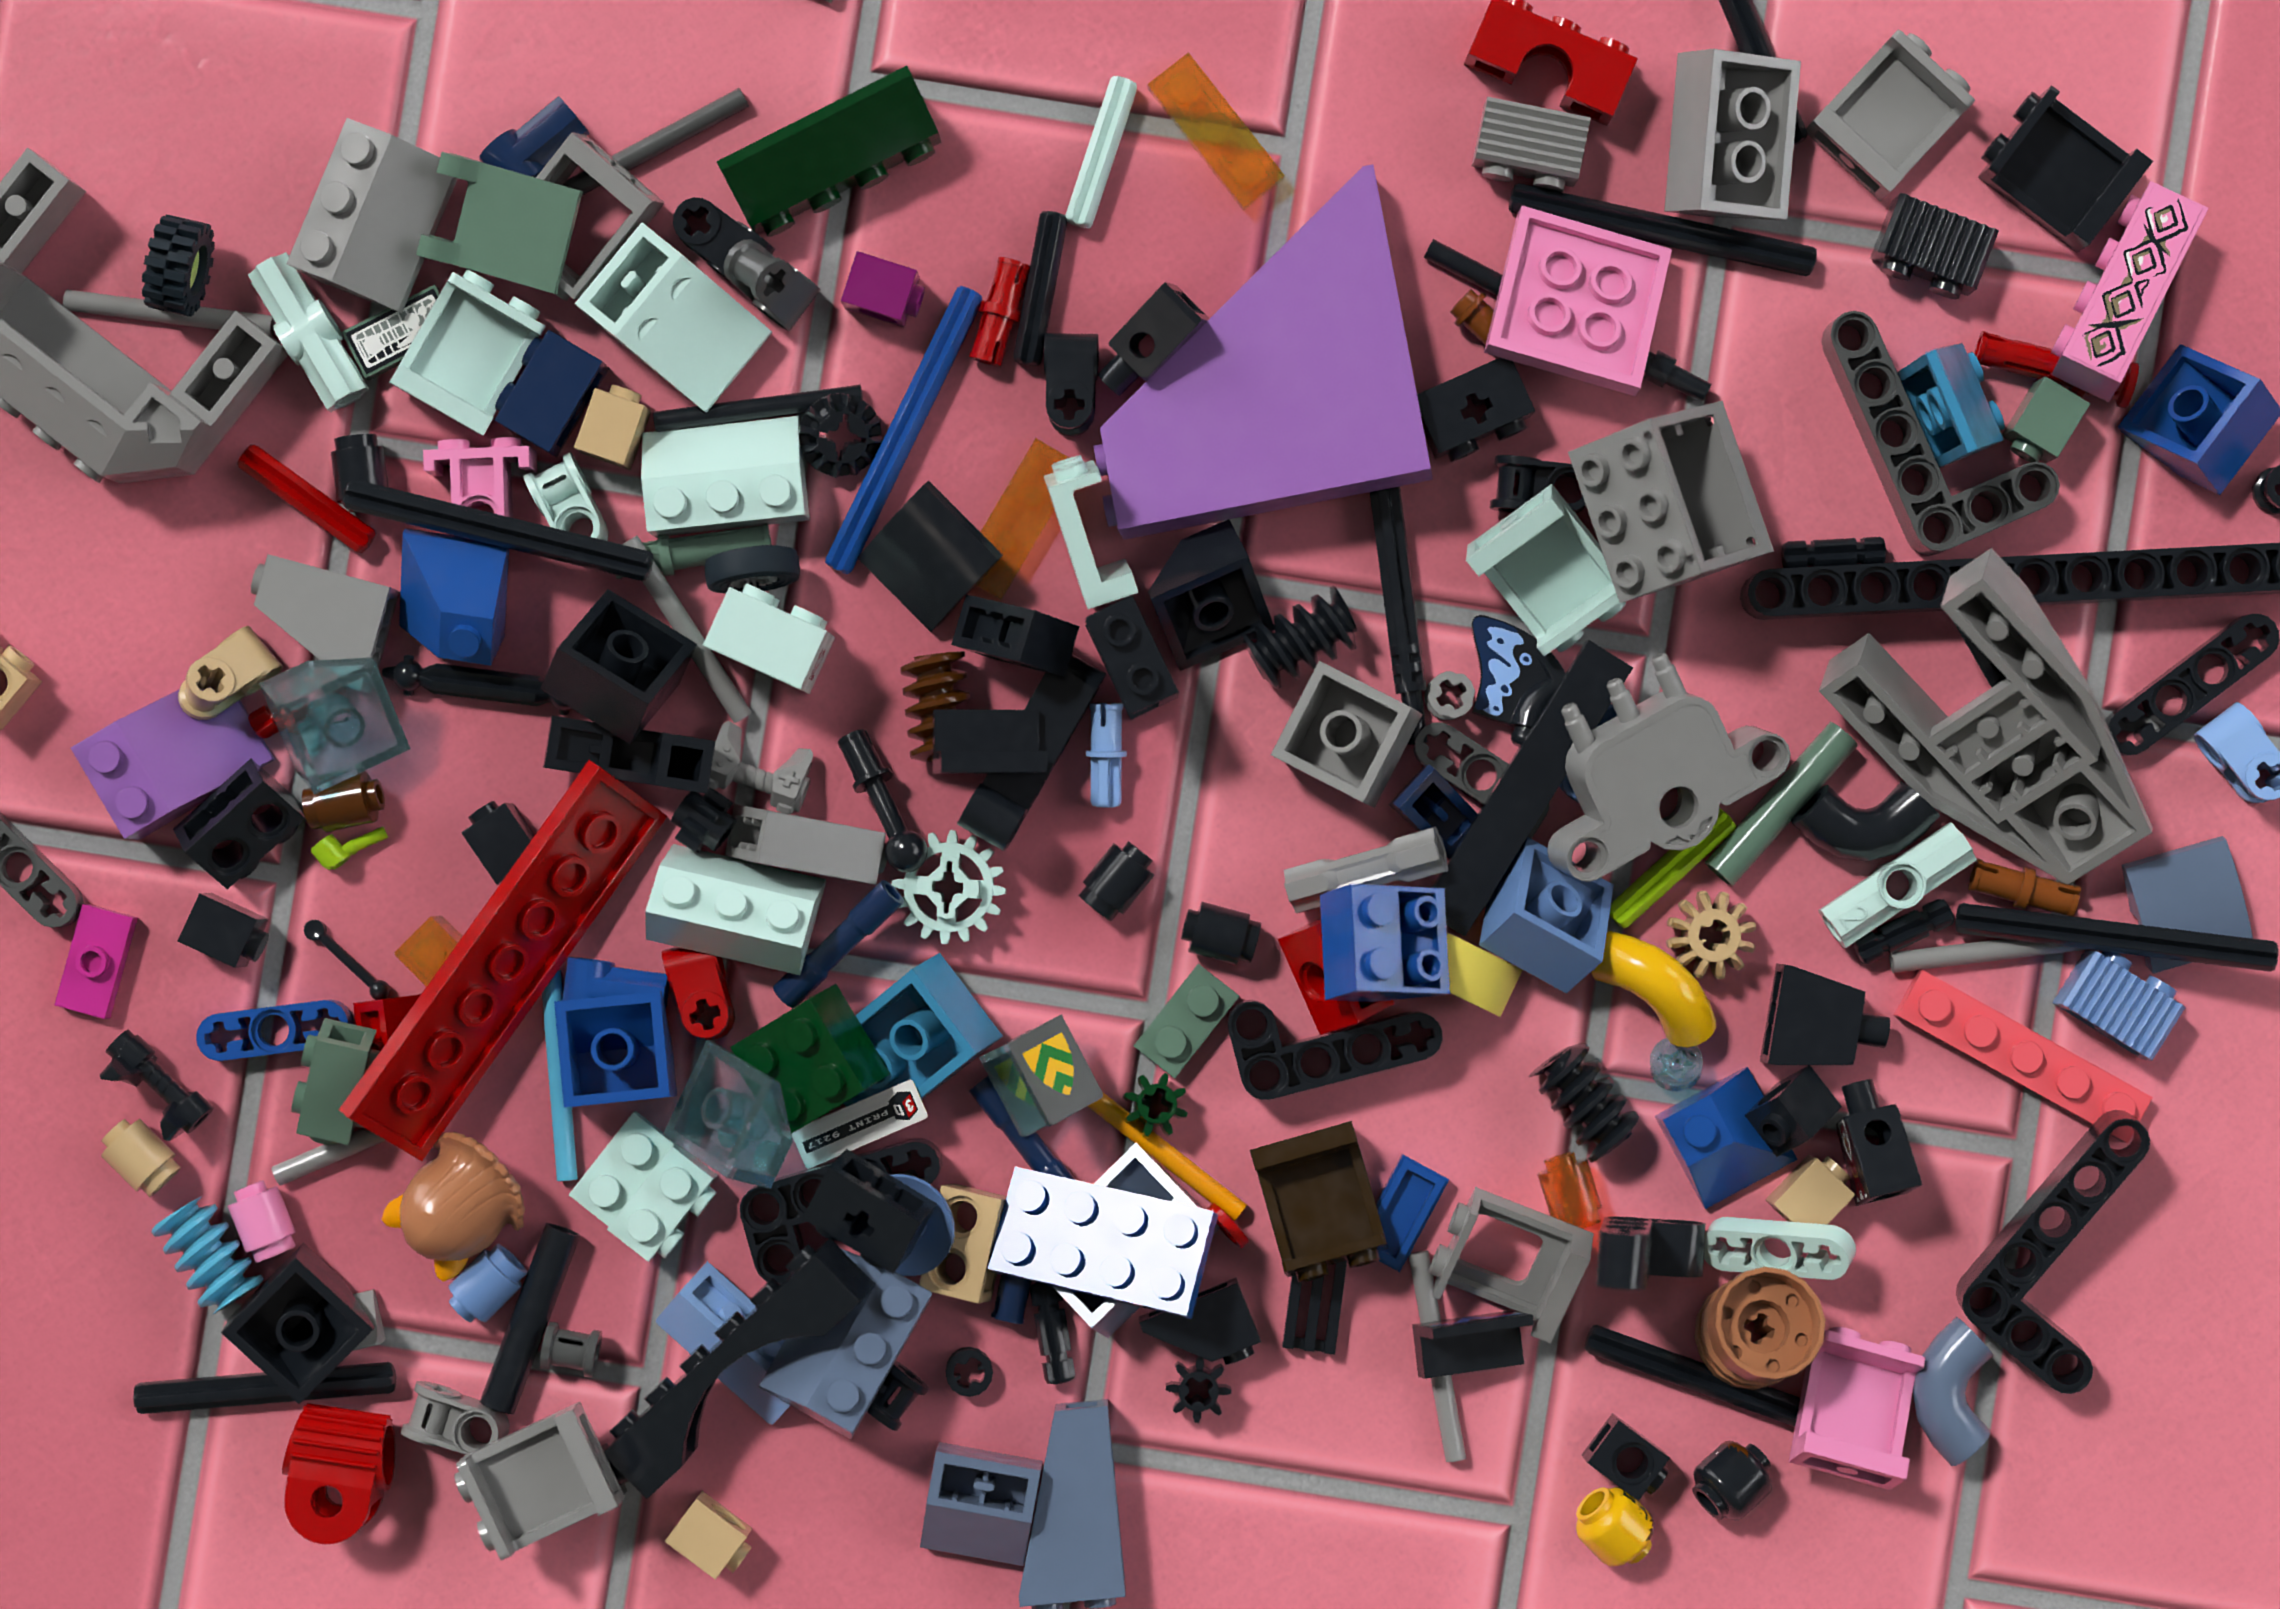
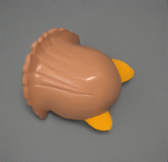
M447 1132L439 1137L433 1148L438 1150L437 1158L431 1160L417 1171L404 1194L389 1202L384 1209L381 1219L386 1226L402 1228L406 1243L414 1251L427 1259H434L435 1273L442 1282L454 1278L465 1267L469 1257L480 1253L490 1246L507 1223L511 1224L516 1231L524 1227L523 1216L525 1207L523 1204L524 1198L520 1191L521 1186L516 1182L513 1175L509 1174L505 1164H501L498 1161V1157L492 1151H489L486 1146L478 1143L475 1139L457 1132Z

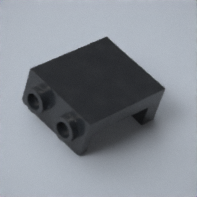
M2051 85L2040 96L2032 91L2019 106L2012 117L2020 123L2008 138L2000 133L1986 149L1981 159L1988 164L1978 178L2078 253L2090 245L2153 163V160L2138 149H2135L2130 154L2126 153L2058 101L2056 97L2060 91Z
M1132 595L1086 618V629L1130 720L1178 698L1179 691Z

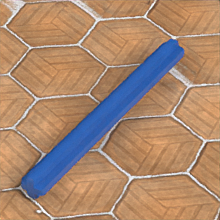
M964 286L956 288L825 558V563L829 567L843 574L852 572L979 311L981 301L983 300L978 292Z

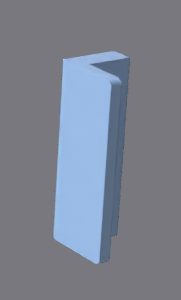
M707 1261L657 1317L656 1323L691 1354L701 1344L710 1350L720 1341L714 1333L736 1311L745 1317L756 1306L742 1291ZM785 1340L769 1343L743 1355L718 1376L722 1383L771 1425L791 1405L761 1389L759 1384Z

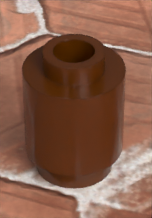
M360 771L315 781L312 788L302 791V807L306 821L312 830L322 828L325 832H332L376 822L379 810L385 808V798L379 780H371L366 771Z

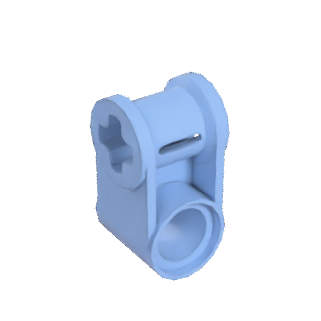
M2235 702L2194 734V740L2203 755L2218 768L2237 795L2244 801L2263 803L2280 798V752L2268 738L2257 718L2244 705ZM2267 769L2270 776L2265 780L2266 786L2259 788L2255 783V780L2260 776L2259 770Z

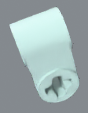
M571 452L563 455L561 463L537 475L530 472L523 476L534 502L550 527L569 532L570 527L575 521L588 518L591 519L593 524V532L590 537L608 541L609 532L607 524L591 495L592 491L589 483Z

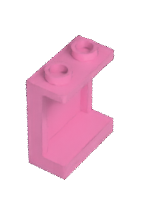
M1832 1327L1829 1330H1825L1824 1342L1814 1361L1806 1366L1789 1462L1891 1490L1907 1479L1910 1459L1902 1457L1915 1376L1924 1369L1926 1358L1911 1353V1348L1903 1343L1882 1341L1877 1344L1860 1339V1333L1852 1329Z

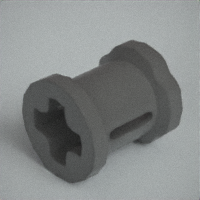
M550 1321L542 1343L540 1368L548 1370L554 1365L583 1371L584 1377L592 1378L599 1360L602 1331L593 1330L591 1334L559 1329L558 1323Z

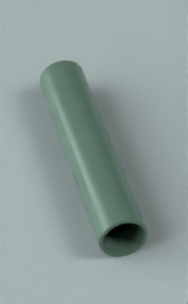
M1830 722L1738 824L1735 830L1705 861V864L1719 878L1733 887L1858 747L1857 742L1841 727Z

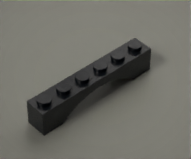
M831 1238L816 1251L809 1244L804 1247L786 1265L791 1274L781 1284L774 1278H771L750 1299L756 1307L749 1314L743 1317L736 1311L714 1333L720 1339L719 1342L710 1350L703 1344L697 1347L679 1365L685 1373L675 1383L668 1377L664 1378L644 1398L650 1405L644 1412L638 1415L631 1409L609 1431L616 1439L604 1451L606 1458L646 1499L673 1476L697 1449L700 1421L706 1400L719 1374L743 1355L769 1343L801 1336H824L855 1308L874 1285L873 1281Z

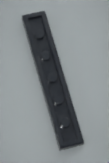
M1586 640L1448 860V871L1440 873L1431 887L1444 888L1446 925L1463 936H1466L1567 775L1565 769L1566 755L1573 742L1565 727V719L1561 713L1562 708L1570 703L1576 704L1580 713L1584 715L1590 730L1595 729L1611 704L1610 693L1606 687L1607 683L1615 678L1622 679L1624 683L1633 669L1632 666L1592 641Z

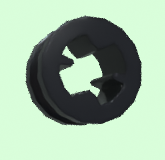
M960 1348L952 1353L946 1364L947 1383L959 1395L968 1397L979 1395L988 1388L992 1381L993 1370L991 1361L986 1353L978 1348ZM970 1357L976 1358L981 1362L977 1366L978 1370H985L981 1381L972 1379L968 1386L959 1383L957 1380L961 1378L960 1373L954 1374L956 1364H967Z

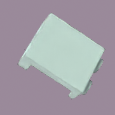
M466 269L462 277L454 272L451 273L389 383L479 435L484 436L497 411L495 404L500 393L509 382L513 383L523 365L521 361L526 349L535 337H539L546 326L537 321L541 313L539 310L514 296L509 304L490 294L494 284Z
M1079 455L1052 464L1053 473L1043 477L1087 608L1090 609L1139 593L1126 559L1096 567L1073 496L1075 490L1102 481L1094 460L1084 462L1082 456Z
M1552 484L1467 545V563L1478 576L1485 573L1536 637L1537 649L1543 656L1555 648L1558 652L1567 650L1583 636V628L1597 618L1601 622L1609 620L1621 611L1626 602L1619 603L1600 544Z

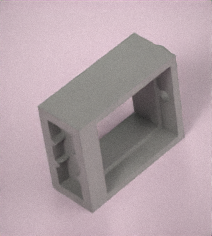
M574 132L568 136L536 178L563 185L576 167L580 166L630 209L632 213L581 276L568 265H564L558 292L555 295L565 301L569 297L579 299L641 222L647 226L665 203L587 135Z

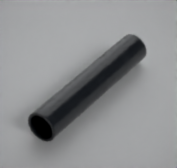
M545 1224L482 1393L480 1403L484 1406L502 1413H515L581 1236L577 1232L556 1224Z

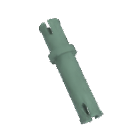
M766 523L759 526L670 538L669 534L658 535V540L644 542L643 545L647 551L653 554V560L660 571L663 572V575L671 576L675 575V570L705 566L706 559L718 553L743 547L772 545L771 536L769 535V526ZM615 575L616 579L623 578L622 576Z

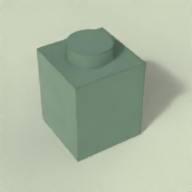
M2045 376L2032 384L2004 430L2002 437L2013 443L2010 450L2020 458L2030 463L2039 462V460L2047 463L2058 458L2091 403Z

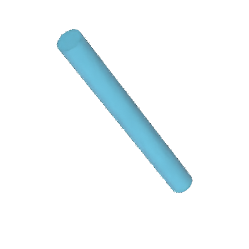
M558 970L542 993L556 1178L557 1181H569L578 1179L572 1107L564 1108L554 1006V1002L562 1001L563 997L561 970Z

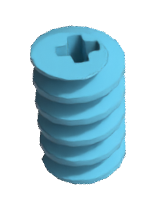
M199 1197L157 1223L151 1233L154 1237L172 1235L163 1247L164 1253H184L174 1268L177 1272L195 1270L187 1281L186 1287L188 1290L206 1287V1291L199 1298L197 1304L200 1308L217 1304L218 1308L212 1314L214 1315L255 1289L264 1278L262 1275L244 1278L243 1273L252 1263L251 1258L232 1259L231 1256L240 1246V1241L237 1239L221 1242L220 1238L229 1228V1224L223 1222L210 1225L208 1221L217 1211L218 1207L216 1204L198 1207L197 1203L201 1199Z

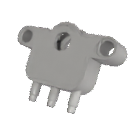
M1659 653L1652 658V664L1656 670L1655 675L1663 692L1657 693L1636 705L1622 679L1615 678L1610 680L1606 687L1610 693V701L1617 716L1593 730H1590L1584 715L1580 713L1576 704L1570 703L1562 708L1561 713L1565 719V727L1573 742L1566 755L1565 769L1568 780L1585 815L1563 826L1552 835L1547 849L1549 860L1555 868L1580 881L1591 882L1649 851L1651 842L1663 849L1680 851L1696 846L1710 834L1718 819L1720 803L1728 806L1778 778L1785 772L1791 755L1789 745L1784 738L1755 726H1743L1727 734L1721 718L1713 705L1703 698L1687 693L1668 655ZM1763 742V754L1760 760L1753 764L1752 752L1756 745ZM1676 787L1678 793L1677 805L1671 814L1661 818L1659 811L1660 801L1666 792ZM1585 842L1586 853L1583 859L1573 865L1572 854L1575 848Z

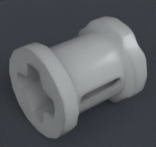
M1446 671L1432 679L1424 693V702L1433 716L1441 720H1453L1465 715L1471 709L1475 689L1466 675ZM1442 682L1449 688L1456 685L1461 688L1463 694L1457 698V703L1460 706L1458 709L1455 710L1451 704L1441 706L1436 698L1442 694V689L1439 686Z

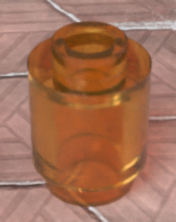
M1567 1152L1544 1160L1546 1169L1537 1173L1550 1216L1582 1229L1601 1222L1598 1210L1602 1208V1204L1588 1159L1576 1160L1574 1152Z

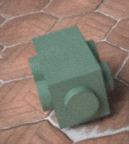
M324 1018L318 1035L308 1034L301 1059V1066L310 1067L307 1083L298 1081L291 1107V1112L300 1114L296 1134L309 1136L313 1141L320 1144L333 1145L340 1143L349 1145L355 1126L364 1128L346 1117L339 1108L380 1053V1050L373 1049L376 1029Z

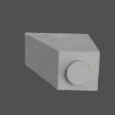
M268 554L265 565L259 564L253 575L251 593L256 595L254 606L349 685L373 691L400 591Z
M734 804L732 816L737 819V822L728 836L725 856L874 885L877 883L878 874H881L885 869L887 863L886 844L884 843L886 833Z

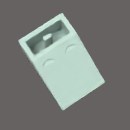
M641 222L575 302V305L588 318L705 413L709 411L773 333L643 222Z

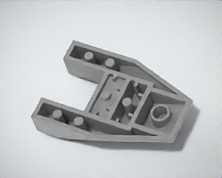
M1992 548L1950 576L1941 608L2006 676L2004 680L1950 716H1947L1870 633L1829 660L1819 692L1909 787L1922 796L1932 807L2065 884L2072 883L2152 833V824L2091 687L2026 584Z

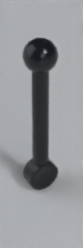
M310 920L305 924L304 935L310 940H319L369 987V992L373 999L380 1000L388 997L390 987L387 982L376 980L327 935L326 925L322 921Z

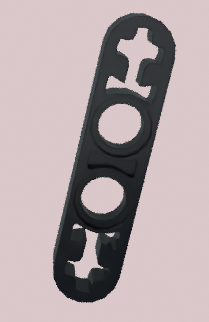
M2249 614L2235 619L2110 713L2105 721L2120 755H2137L2145 751L2270 657L2277 649L2280 641L2279 630L2275 622L2262 614ZM2245 626L2249 629L2259 627L2263 632V635L2258 639L2261 645L2260 650L2253 646L2243 649L2234 656L2227 648L2221 645V642L2225 640L2228 648L2234 647L2246 638L2247 634L2243 629ZM2207 654L2217 656L2224 665L2223 677L2215 684L2205 683L2198 674V663ZM2235 658L2242 662L2241 666L2238 667V663ZM2164 686L2175 687L2182 696L2183 704L2181 709L2173 716L2163 714L2156 705L2157 693ZM2142 703L2147 716L2159 724V727L2155 730L2152 722L2145 723L2133 734L2137 740L2135 744L2130 741L2120 743L2116 738L2121 732L2118 722L2121 720L2124 723H2132L2145 715L2143 711L2137 708Z

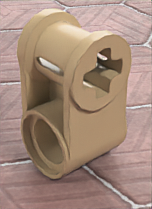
M250 626L242 627L189 667L185 681L181 684L178 692L179 705L192 718L198 720L212 719L243 697L255 693L279 674L283 665Z

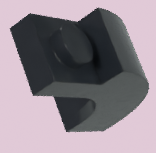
M552 715L543 768L580 773L590 760L617 780L707 794L716 741L642 730L630 745L595 722Z

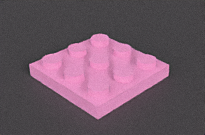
M1521 206L1517 214L1484 353L1636 396L1643 380L1672 249Z

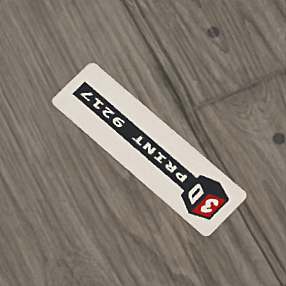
M910 1079L815 1120L792 1133V1137L805 1167L810 1169L840 1156L846 1149L852 1151L924 1120L928 1117V1113L914 1081Z

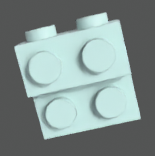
M635 1111L569 1193V1196L608 1226L607 1230L649 1262L657 1253L666 1258L678 1244L685 1233L677 1227L689 1212L698 1217L717 1193L710 1185L718 1175Z

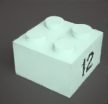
M747 583L742 592L729 587L703 646L810 694L835 639L832 634L825 630L828 622L823 620L824 618L794 605L791 614L777 609L780 602L779 599Z

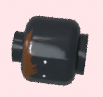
M1725 1441L1694 1469L1693 1475L1696 1485L1692 1488L1693 1494L1701 1506L1716 1519L1721 1520L1723 1517L1732 1520H1740L1770 1494L1772 1484L1767 1471L1771 1468V1464L1765 1454L1755 1445L1748 1444L1744 1447L1734 1441Z

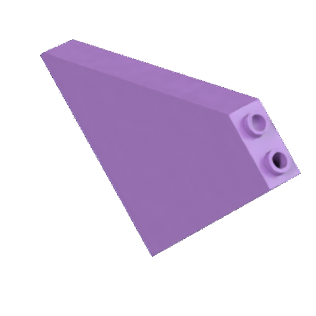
M1373 164L1363 166L1100 427L1103 444L1094 445V454L1100 475H1108L1111 495L1103 496L1106 520L1109 527L1117 526L1123 540L1433 480Z

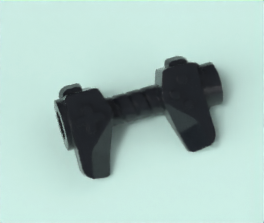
M129 1029L120 1034L106 1049V1053L112 1060L100 1074L102 1080L123 1081L136 1087L144 1081L168 1104L162 1111L163 1117L160 1121L164 1140L171 1141L183 1132L187 1134L192 1132L213 1111L214 1107L199 1092L187 1093L183 1088H180V1085L173 1081L156 1063L155 1050L139 1035L135 1036Z

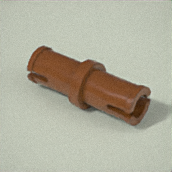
M1979 858L1974 863L1968 885V891H1976L2013 901V907L2025 910L2027 906L2072 917L2076 912L2081 892V886L2067 885L2036 876V870L2024 867L2022 871L1988 863Z

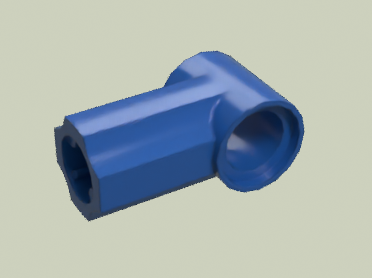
M568 957L562 1001L661 991L666 1011L670 989L666 973L614 967V962Z

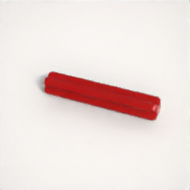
M251 444L241 454L237 462L241 470L355 552L363 553L373 542L376 536L374 529L259 446Z

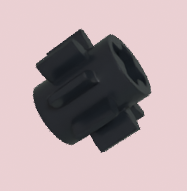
M709 788L708 793H705L704 796L698 792L690 791L678 806L671 819L672 823L681 828L675 839L693 852L699 853L704 845L715 852L729 836L737 822L736 818L727 813L733 802L715 789Z
M1199 1356L1196 1358V1365L1186 1368L1183 1363L1177 1361L1175 1367L1179 1375H1181L1179 1382L1170 1381L1166 1383L1167 1391L1179 1392L1180 1398L1175 1402L1173 1411L1178 1413L1187 1407L1193 1411L1195 1423H1199L1201 1411L1211 1409L1213 1413L1221 1415L1222 1410L1217 1402L1218 1395L1231 1394V1386L1218 1384L1217 1378L1224 1371V1366L1218 1364L1210 1370L1204 1366V1359ZM1192 1377L1198 1382L1206 1378L1209 1379L1210 1382L1207 1385L1209 1397L1203 1399L1197 1394L1189 1398L1187 1396L1189 1393L1188 1380Z

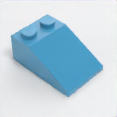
M1963 343L1927 352L1897 372L1939 468L2004 440L2000 432L2005 428L2002 414L1993 400L1987 401L1980 382L1984 381L1982 367L1973 352L1967 354Z
M941 953L912 968L855 1015L889 1070L890 1075L843 1104L846 1107L910 1079L914 1081L922 1100L1003 1037Z

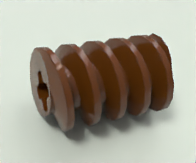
M964 651L914 657V661L900 668L901 675L917 680L903 688L904 696L919 700L918 703L905 709L906 717L921 720V724L907 730L908 737L924 742L923 745L910 751L911 759L933 762V710H956V705L970 698L969 692L954 689L955 683L968 677L967 671L954 669L951 663L965 657Z

